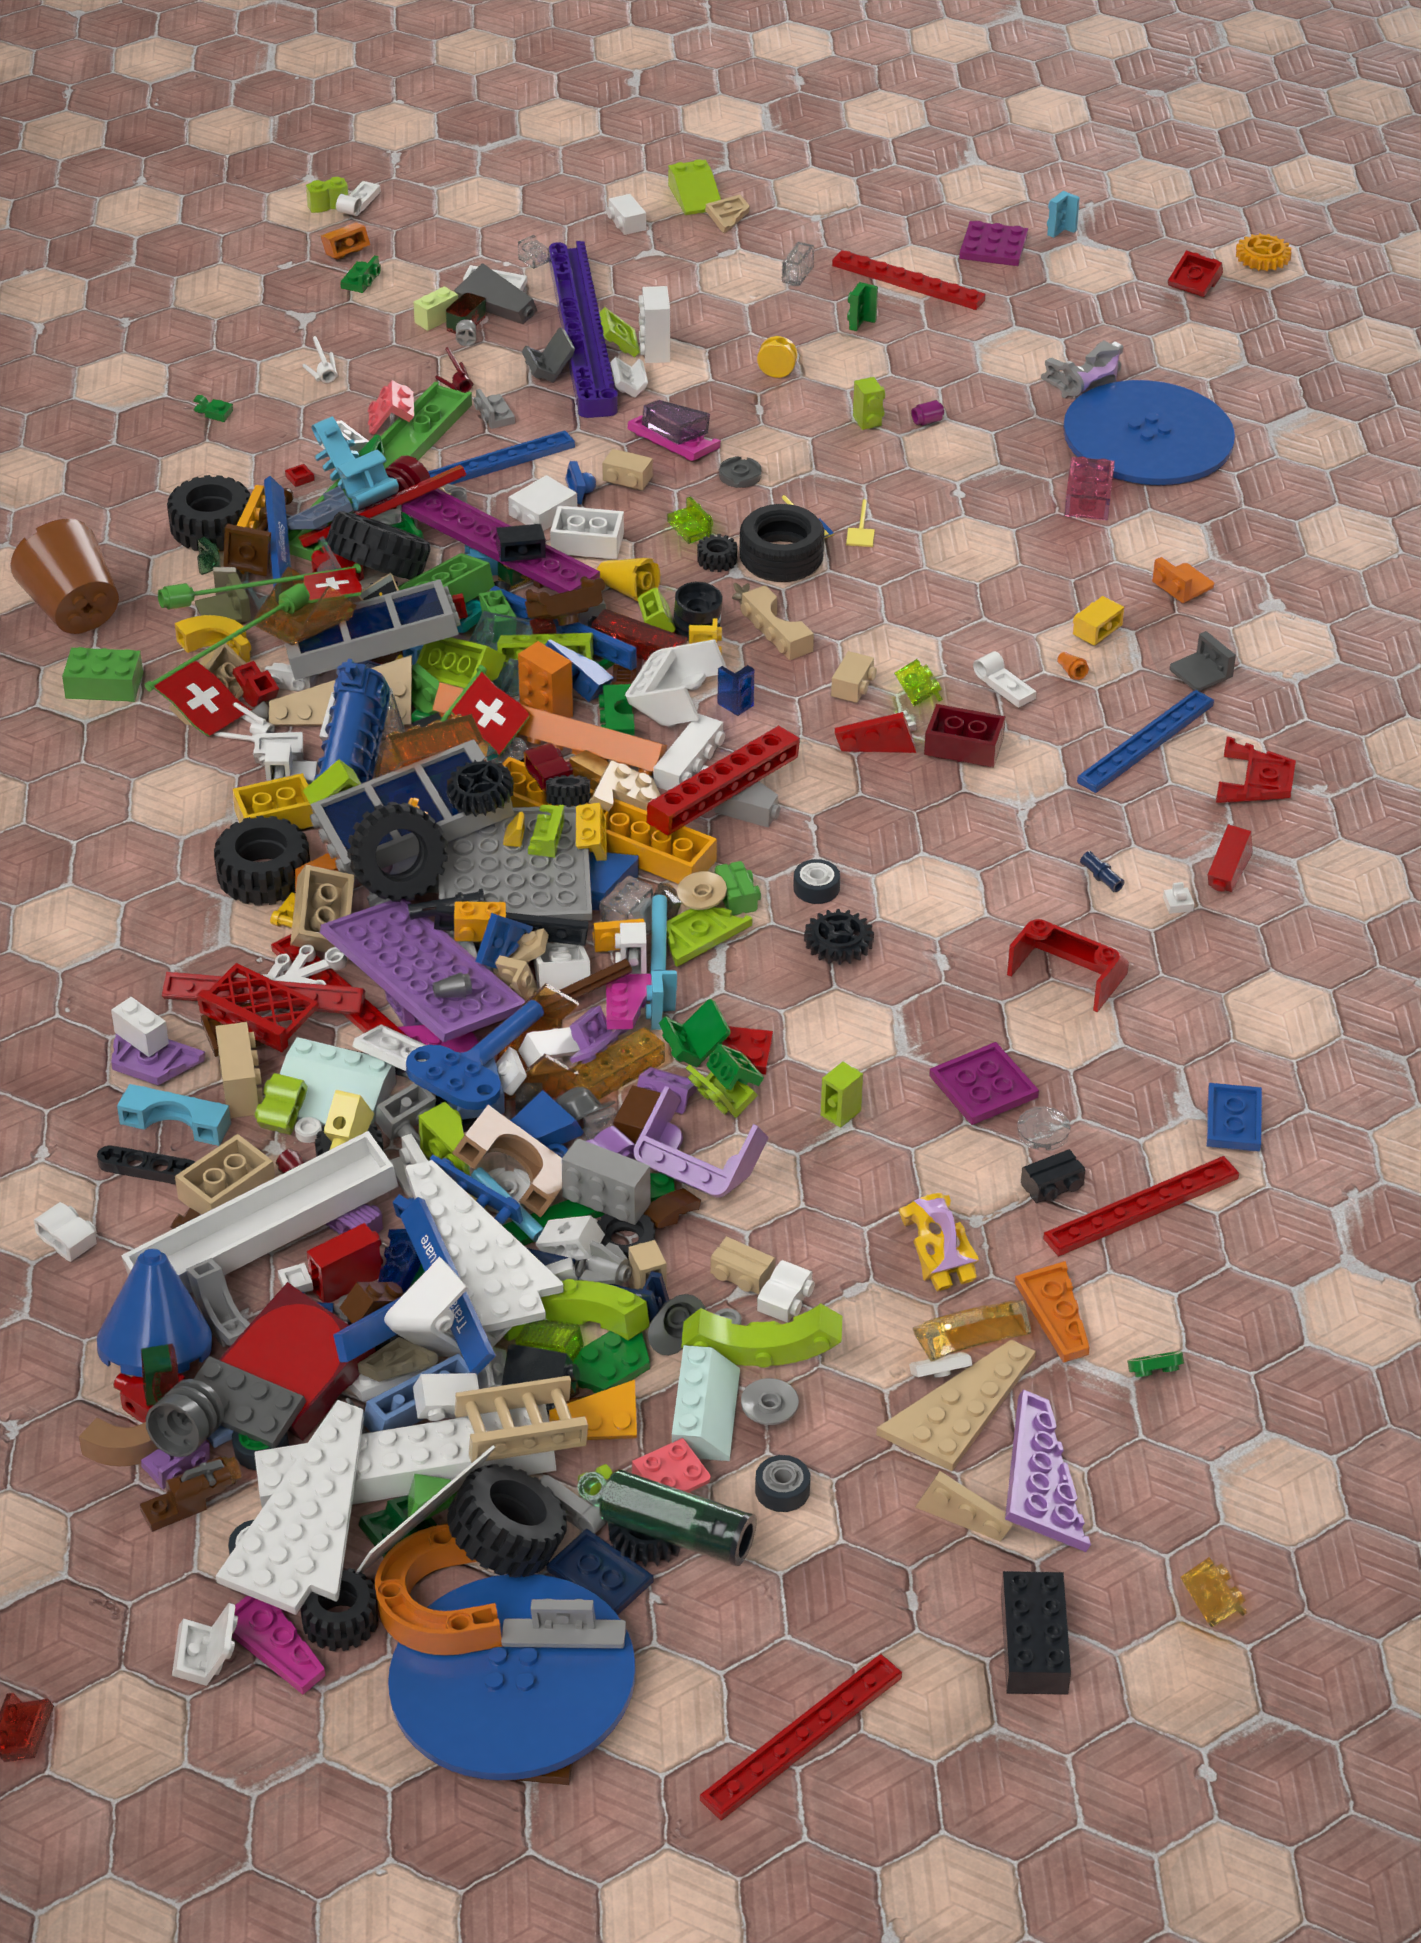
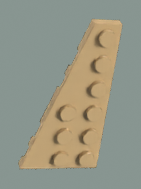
M1009 1340L877 1427L876 1435L945 1469L953 1471L1034 1361L1036 1351L1013 1340Z

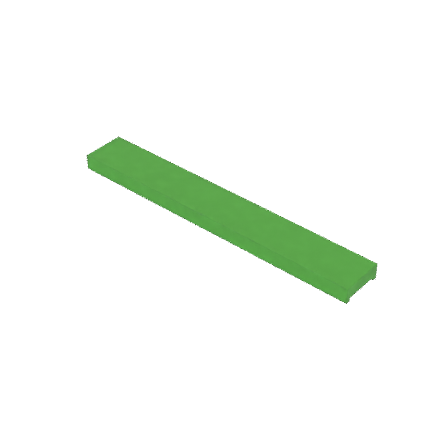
M434 382L414 402L413 419L408 422L399 417L381 435L384 449L383 456L386 458V462L383 463L384 468L386 469L400 456L408 455L419 460L472 406V392L463 393L440 386L438 382ZM339 478L326 492L338 487V482L341 478ZM322 495L312 506L325 501L324 496ZM288 529L290 554L312 561L311 556L316 550H320L323 553L329 551L326 546L327 538L303 547L298 537L314 529Z

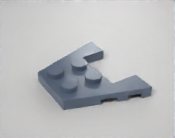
M338 486L323 493L325 501L294 516L286 514L287 528L323 529L328 526V522L333 521L334 516L339 511H353L351 503L347 496H345L342 487Z

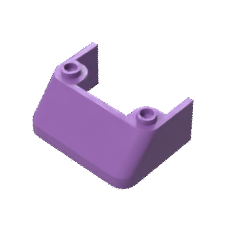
M665 1086L634 1147L635 1159L649 1165L650 1169L662 1173L716 1198L726 1196L751 1175L768 1140V1136L757 1125L753 1124L739 1154L730 1157L723 1170L681 1152L679 1148L683 1141L682 1131L676 1125L670 1123L681 1099L669 1087Z

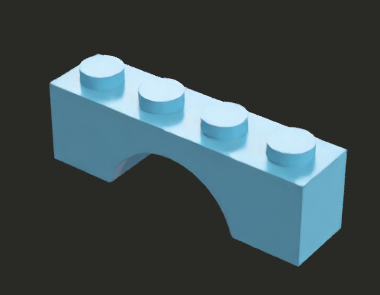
M129 1084L117 1105L121 1125L145 1130L158 1121L178 1120L191 1127L194 1141L217 1146L221 1144L231 1125L229 1105Z

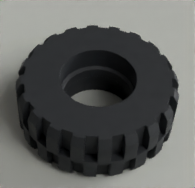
M339 511L334 516L326 539V546L329 551L360 565L386 574L391 573L394 576L408 580L424 572L431 551L430 543L414 534L377 520L345 511Z

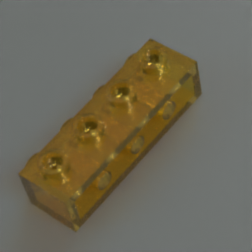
M643 1027L611 1045L606 1050L595 1054L596 1058L585 1064L581 1062L563 1073V1092L565 1093L575 1087H584L590 1090L599 1101L627 1083L638 1079L639 1075L648 1068H657L664 1063L665 1043L648 1028Z

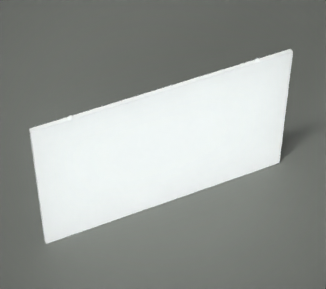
M491 1446L370 1550L355 1574L363 1573L457 1492L466 1477L484 1464L495 1446Z

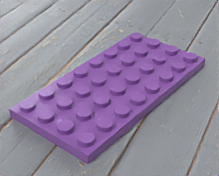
M401 899L400 902L390 900L321 924L320 934L443 1042L506 1019L527 1003L483 964L475 962L476 958L443 930L434 929V922L428 917L410 920L408 904L411 903L405 899ZM460 972L462 974H469L472 994L466 995V998H435L432 987L433 982Z

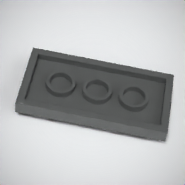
M210 1356L194 1377V1380L202 1381L210 1386L220 1397L224 1407V1419L221 1426L244 1436L247 1435L253 1440L261 1441L272 1448L278 1446L306 1404L304 1396Z

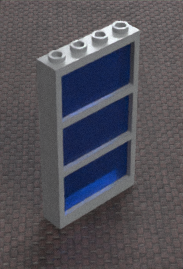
M441 579L284 622L280 624L294 679L298 680L337 669L338 666L342 665V662H347L348 659H353L354 663H359L459 635L457 626L461 624L448 586L443 587Z
M470 740L312 803L313 814L310 815L311 822L315 829H320L318 833L323 844L328 843L326 846L330 857L337 859L335 864L338 871L354 875V880L357 879L349 865L351 860L347 857V849L351 847V844L348 843L349 835H354L356 830L353 827L356 822L360 824L363 821L362 815L367 811L372 813L375 811L374 807L380 804L387 806L388 802L402 804L408 803L410 798L419 799L417 804L419 809L428 812V815L441 827L444 832L442 836L447 842L514 816L511 798L509 803L504 804V809L497 808L496 813L488 812L486 816L479 814L477 817L473 813L468 816L464 812L458 813L457 809L453 808L452 804H450L446 790L447 780L451 777V773L456 772L458 766L464 767L465 762L470 764L474 760L478 762L485 758L475 740ZM405 829L394 830L385 835L376 850L378 866L383 869L419 853L418 839L412 832Z

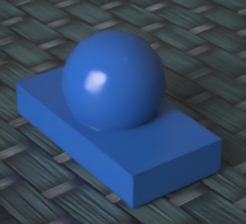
M577 461L569 462L565 480L568 488L577 493V504H582L584 494L594 491L596 479L591 473H581Z

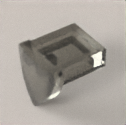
M659 883L654 896L664 895L667 897L668 921L677 916L682 902L677 897V890L672 885Z

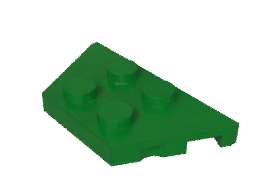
M609 1331L569 1355L573 1364H576L579 1368L580 1379L577 1381L578 1387L590 1389L593 1393L632 1381L650 1369V1360L642 1332L626 1340L622 1336Z

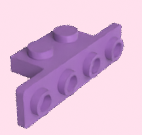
M600 1005L591 1008L569 1026L572 1037L580 1049L570 1058L571 1063L581 1061L582 1064L594 1060L596 1058L595 1054L606 1050L608 1044L618 1040V1035L627 1032L629 1029H607V1020Z

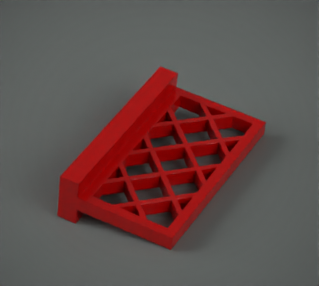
M235 963L208 991L202 989L197 994L200 1013L224 1025L247 1022L248 1031L254 1032L255 1040L280 1052H283L289 1046L288 1039L319 1008L318 1001L238 963ZM238 973L247 977V980L231 981ZM264 985L267 987V990L252 992L251 986ZM249 988V993L238 995L233 993V989ZM230 990L231 996L227 997L217 995L222 991ZM283 994L288 997L287 1000L272 1001V996ZM269 997L270 1003L254 1005L253 999ZM251 1000L252 1006L240 1007L235 1002ZM302 1004L308 1006L305 1010L293 1012L292 1006ZM290 1007V1013L275 1015L274 1009ZM272 1011V1016L261 1017L256 1014V1012ZM292 1020L287 1029L276 1023Z

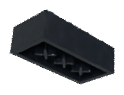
M1003 1571L1001 1608L1006 1694L1068 1695L1071 1665L1064 1572Z

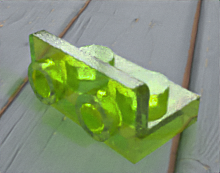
M691 496L686 498V508L667 514V522L688 544L699 541L705 536L710 537L713 527L712 517Z
M918 658L894 673L914 706L932 695H935L939 702L943 700L939 694L942 688L936 678L930 679L934 675L927 664L921 665Z

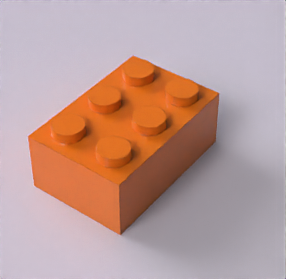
M539 641L518 653L520 704L572 718V661Z

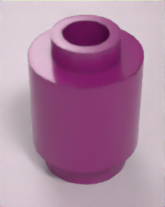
M937 400L918 404L911 410L913 422L921 426L941 421L945 413L943 405Z

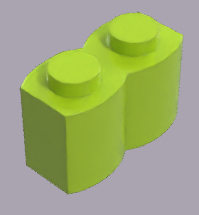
M332 177L327 181L314 180L306 185L307 206L311 213L336 209L339 195H348V185L344 178Z
M274 1073L271 1079L266 1081L264 1086L265 1098L262 1104H258L255 1111V1118L261 1128L288 1135L292 1134L298 1119L299 1110L307 1093L308 1086L304 1080Z

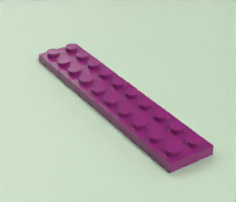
M438 488L401 505L402 512L500 562L496 547V528L508 527L510 525ZM547 544L546 558L500 562L558 593L581 588L580 579L582 576L592 580L600 578V571Z

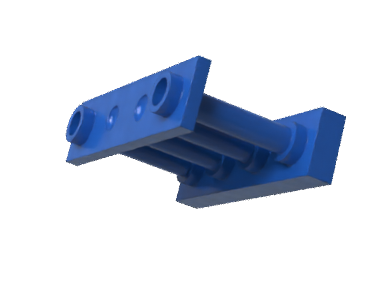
M435 1155L430 1157V1160H433L462 1189L477 1198L476 1202L483 1208L489 1205L499 1211L494 1219L501 1225L508 1218L519 1224L523 1221L521 1206L512 1197L506 1198L455 1168L454 1164L446 1158L440 1159ZM399 1194L394 1199L393 1206L397 1217L401 1219L400 1215L415 1200L414 1197L407 1199Z

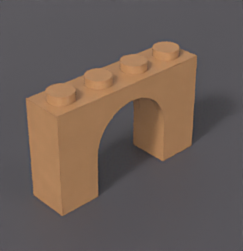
M488 1105L461 1139L452 1154L473 1169L490 1152L504 1153L517 1160L525 1168L530 1178L529 1188L519 1202L539 1217H542L562 1189V1158Z

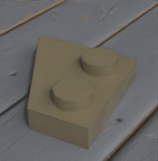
M398 1337L357 1364L360 1374L380 1382L437 1365L439 1362L437 1353Z

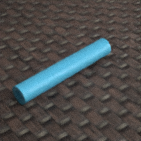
M655 895L652 898L651 971H666L667 897Z
M482 1167L477 1168L470 1177L506 1198L512 1197ZM521 1206L523 1221L520 1224L514 1220L512 1221L534 1242H537L544 1228Z

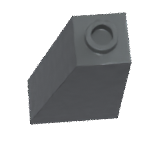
M483 263L454 290L458 294V298L464 293H473L485 297L487 313L520 324H524L537 312L533 298Z

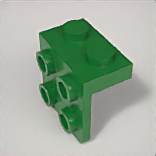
M708 999L683 1025L666 1016L659 1022L663 1031L662 1036L672 1049V1056L681 1063L684 1061L696 1068L716 1049L719 1043L721 1044L730 1035V1029L716 1002L712 999Z

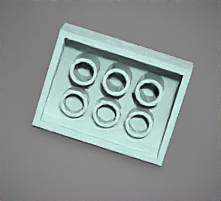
M299 1037L295 1039L289 1049L280 1071L281 1075L304 1080L308 1086L297 1120L312 1117L319 1120L321 1126L326 1124L335 1090L361 1095L374 1113L371 1124H373L376 1118L377 1105L388 1099L396 1084L395 1066L368 1054Z

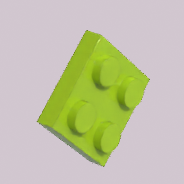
M604 307L599 312L604 337L609 342L617 344L625 354L629 353L633 357L637 356L640 350L635 329Z

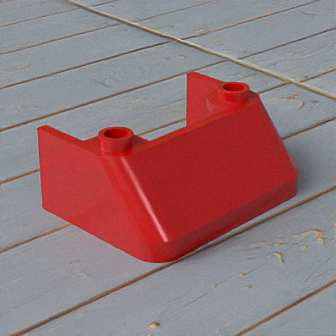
M1042 919L1028 922L1009 947L1007 975L1011 977L1034 948L1101 974L1096 981L1093 1007L1095 1012L1102 1008L1128 974L1129 962L1116 949Z

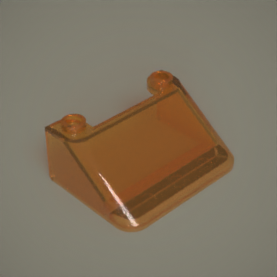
M287 567L281 578L301 574L293 568ZM304 579L277 583L254 620L279 606V595L297 583H304ZM328 586L318 602L309 603L293 614H289L281 609L255 626L289 645H295L344 621H348L353 616L357 605L334 588Z

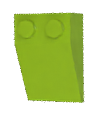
M706 159L668 165V186L685 216L705 213L706 204L721 200L712 170Z
M443 1102L418 1115L420 1147L426 1159L430 1161L432 1155L440 1159L446 1158L454 1164L455 1168L470 1176L469 1165L452 1154L464 1137L460 1113L456 1109H452L446 1102Z

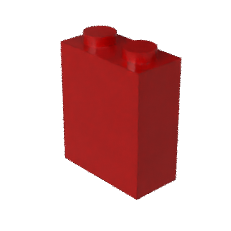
M363 1223L307 1251L309 1275L313 1282L312 1291L322 1303H331L349 1294L357 1282H373L382 1277L381 1265L383 1264V1258L380 1254L382 1242L378 1233L371 1231Z

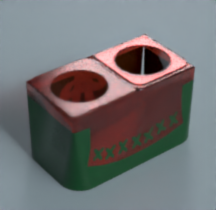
M464 293L446 309L447 331L456 334V325L462 320H470L477 326L485 318L486 298L473 293Z
M173 1343L141 1348L143 1383H146L143 1387L147 1406L155 1405L179 1383L178 1364Z

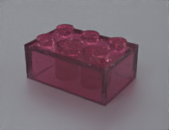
M1071 457L1064 516L1108 520L1115 461Z

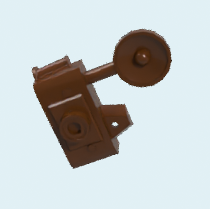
M582 576L580 579L581 588L554 595H549L546 591L536 593L528 589L525 592L528 618L558 619L559 626L579 622L577 614L587 612L590 607L598 606L603 602L601 591L605 589V582L601 578L592 580Z

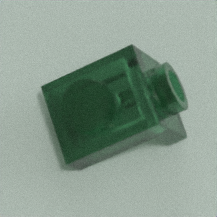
M206 537L198 539L199 573L204 575L212 572L213 567H221L219 549L216 544H212Z

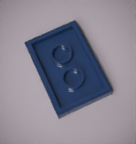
M587 1528L546 1565L547 1572L551 1575L575 1583L596 1594L617 1615L654 1582V1575L631 1561L627 1556H622L620 1551L614 1549Z

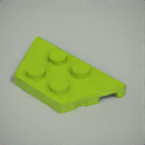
M714 906L704 910L688 909L668 920L666 939L675 966L678 967L751 927L753 918L745 915L744 919L732 915V910Z

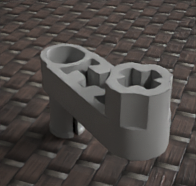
M545 1475L540 1479L541 1484L545 1487L548 1486L553 1491V1496L559 1498L562 1503V1509L565 1510L567 1521L581 1531L587 1528L595 1534L606 1524V1519L611 1516L613 1510L617 1509L619 1502H622L616 1493L609 1492L597 1505L591 1506L549 1475Z

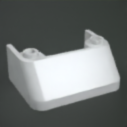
M716 640L663 648L652 653L625 694L628 703L662 726L672 727L679 723L698 721L699 716L687 689H698L706 677L727 674L728 672Z
M439 1257L389 1309L384 1321L393 1332L413 1344L437 1353L438 1357H452L458 1353L462 1356L450 1330L454 1320V1313L450 1307L468 1287L448 1264ZM512 1327L486 1332L492 1348Z

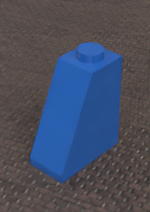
M589 851L592 910L606 911L638 878V855L607 853V860L597 861L594 853Z
M543 1090L510 1120L546 1147L554 1143H566L580 1137L584 1133L576 1119Z

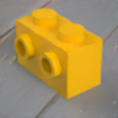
M1101 596L1074 616L1073 635L1095 646L1122 626L1124 607Z

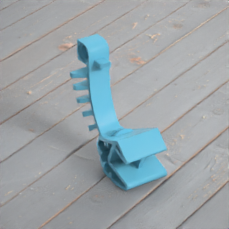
M333 416L311 426L319 445L323 444L325 448L315 455V459L319 461L326 457L330 458L322 468L324 471L335 468L330 474V479L334 481L341 478L338 486H341L342 489L345 488L346 496L352 498L351 505L354 512L397 494L399 490L398 482L396 479L387 476L383 466L386 458L378 449L359 457L357 451H351L349 448L355 445L354 439L345 440Z

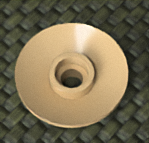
M707 871L695 872L686 876L677 887L679 901L684 906L695 910L709 909L718 905L727 893L724 879L716 873Z

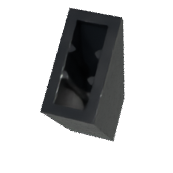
M516 1344L508 1345L501 1386L570 1376V1394L576 1393L580 1372L578 1366L573 1364L567 1353Z

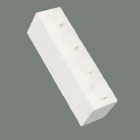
M698 714V721H692L654 766V782L658 788L668 791L700 772L703 764L707 759L712 758L716 748L724 742L725 733L723 732L722 721Z

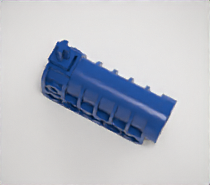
M348 659L347 662H342V665L337 667L336 673L338 678L335 680L333 692L336 702L335 706L330 707L329 710L332 720L325 728L328 738L322 742L321 748L324 751V756L318 759L317 765L320 768V773L314 777V780L340 759L354 770L362 784L373 779L391 693L387 681L380 672L371 668L366 669L365 664L354 663L353 659Z

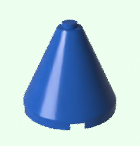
M148 1249L138 1256L98 1332L97 1353L101 1361L108 1367L112 1362L121 1367V1373L143 1377L141 1348L168 1344L172 1371H169L171 1376L190 1370L191 1362L199 1358V1362L202 1363L209 1356L212 1350V1332L167 1256L158 1249Z

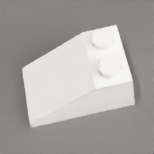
M547 943L545 953L533 959L537 987L540 994L545 996L590 976V960L584 946Z

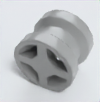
M462 320L457 323L456 341L460 345L470 346L475 343L476 325L474 322Z

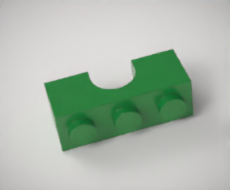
M631 684L603 685V695H599L601 727L635 736L634 714H632V706L628 703L625 696Z

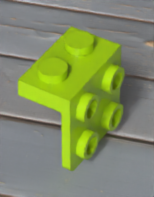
M690 1064L686 1067V1070L690 1073L688 1079L697 1087V1091L707 1100L711 1099L717 1109L724 1115L729 1112L737 1118L758 1096L748 1085L742 1084L739 1081L736 1082L730 1091L725 1089L712 1072L704 1077Z

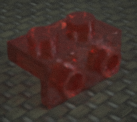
M14 1693L6 1694L0 1710V1758L4 1762L36 1757L54 1708L49 1699L22 1702Z

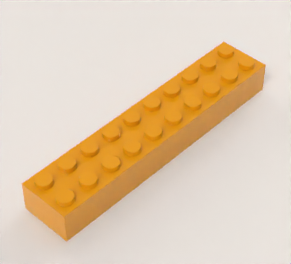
M508 757L503 762V766L508 767L511 777H513L514 791L513 796L510 797L513 808L551 805L546 801V792L540 789L535 778L527 771L524 762ZM590 789V798L594 794L592 789ZM613 798V806L609 812L603 809L606 817L607 853L638 855L639 868L679 884L683 878L692 873L708 871L717 861V839L686 826L667 836L646 823L647 811Z

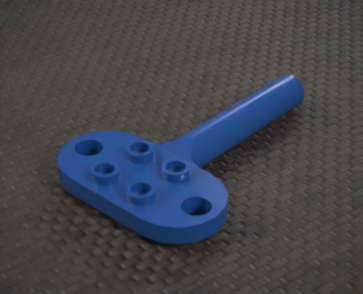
M528 1001L467 1052H456L441 1045L420 1046L411 1051L407 1056V1076L418 1086L458 1107L467 1110H480L488 1105L491 1106L500 1098L501 1081L497 1074L484 1067V1065L544 1015V1010L537 1001ZM425 1059L427 1061L419 1062L417 1060ZM486 1092V1093H490V1094H488V1095H481L480 1093Z

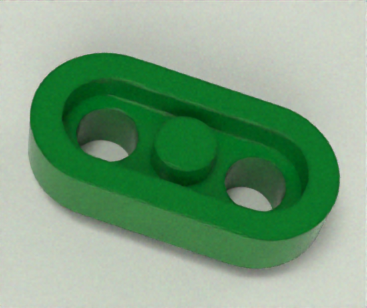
M1173 1351L1127 1360L1129 1372H1135V1377L1152 1375V1370L1162 1368L1163 1372L1180 1370L1179 1365L1184 1364L1182 1351Z

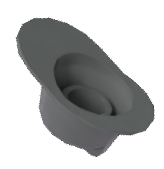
M584 1087L572 1088L556 1099V1102L576 1121L590 1113L616 1103L615 1101L600 1103L592 1092Z
M682 1294L663 1304L660 1311L651 1321L647 1334L649 1344L654 1351L661 1355L669 1356L683 1349L681 1348L683 1322L698 1309L706 1310L700 1299L694 1295Z

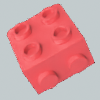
M391 380L388 386H384L381 389L378 399L372 401L368 407L369 433L374 435L391 413L408 422L413 419L414 396L413 391L409 387Z
M684 1438L632 1461L633 1485L638 1491L649 1487L660 1503H667L708 1484L711 1478L709 1472Z

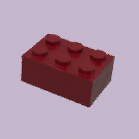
M936 704L925 732L924 755L994 768L1004 739L1006 716Z

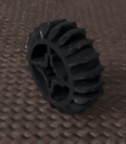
M484 758L478 762L474 760L470 764L465 762L464 767L458 766L456 772H452L451 777L447 780L446 792L450 804H452L453 808L457 809L458 813L464 812L466 816L473 813L475 817L479 814L486 816L488 812L496 813L497 808L504 809V804L510 802V797L513 796L514 782L508 767L503 766L502 762L496 763L494 759L487 762Z
M639 1492L636 1499L628 1496L626 1503L619 1502L617 1509L612 1511L611 1519L608 1523L609 1540L613 1544L614 1549L620 1551L622 1556L631 1558V1561L635 1563L642 1561L645 1567L648 1562H654L658 1567L660 1560L669 1563L671 1555L678 1557L680 1549L684 1548L689 1534V1527H687L688 1519L686 1514H683L682 1506H676L674 1500L660 1503L652 1492L648 1496H643ZM671 1529L665 1536H663L665 1534V1531Z

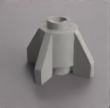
M592 1241L590 1243L592 1257L589 1261L588 1270L586 1269L579 1280L619 1286L627 1282L631 1276L632 1268L619 1246L612 1243L604 1246Z

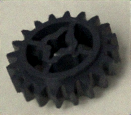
M837 909L834 913L827 910L826 915L817 913V919L810 918V924L805 925L804 942H806V949H811V955L818 954L819 961L824 958L828 959V964L833 961H837L838 965H841L842 961L852 964L853 958L860 961L861 954L867 956L868 950L873 948L874 932L872 931V924H867V918L859 920V913L851 915L850 910H847L845 913L841 912L840 909Z

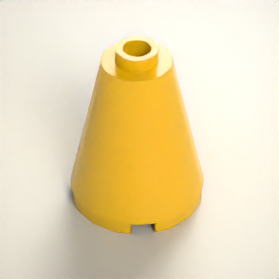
M654 559L608 560L601 562L596 569L600 571V578L604 580L606 586L637 602L640 595L654 587L658 588L660 584V568L657 563L653 562Z

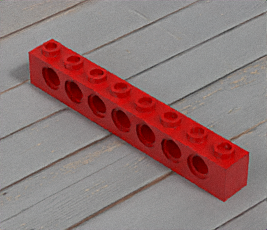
M779 725L767 731L740 749L735 750L713 765L701 770L696 775L648 802L646 823L669 836L798 758L800 738Z

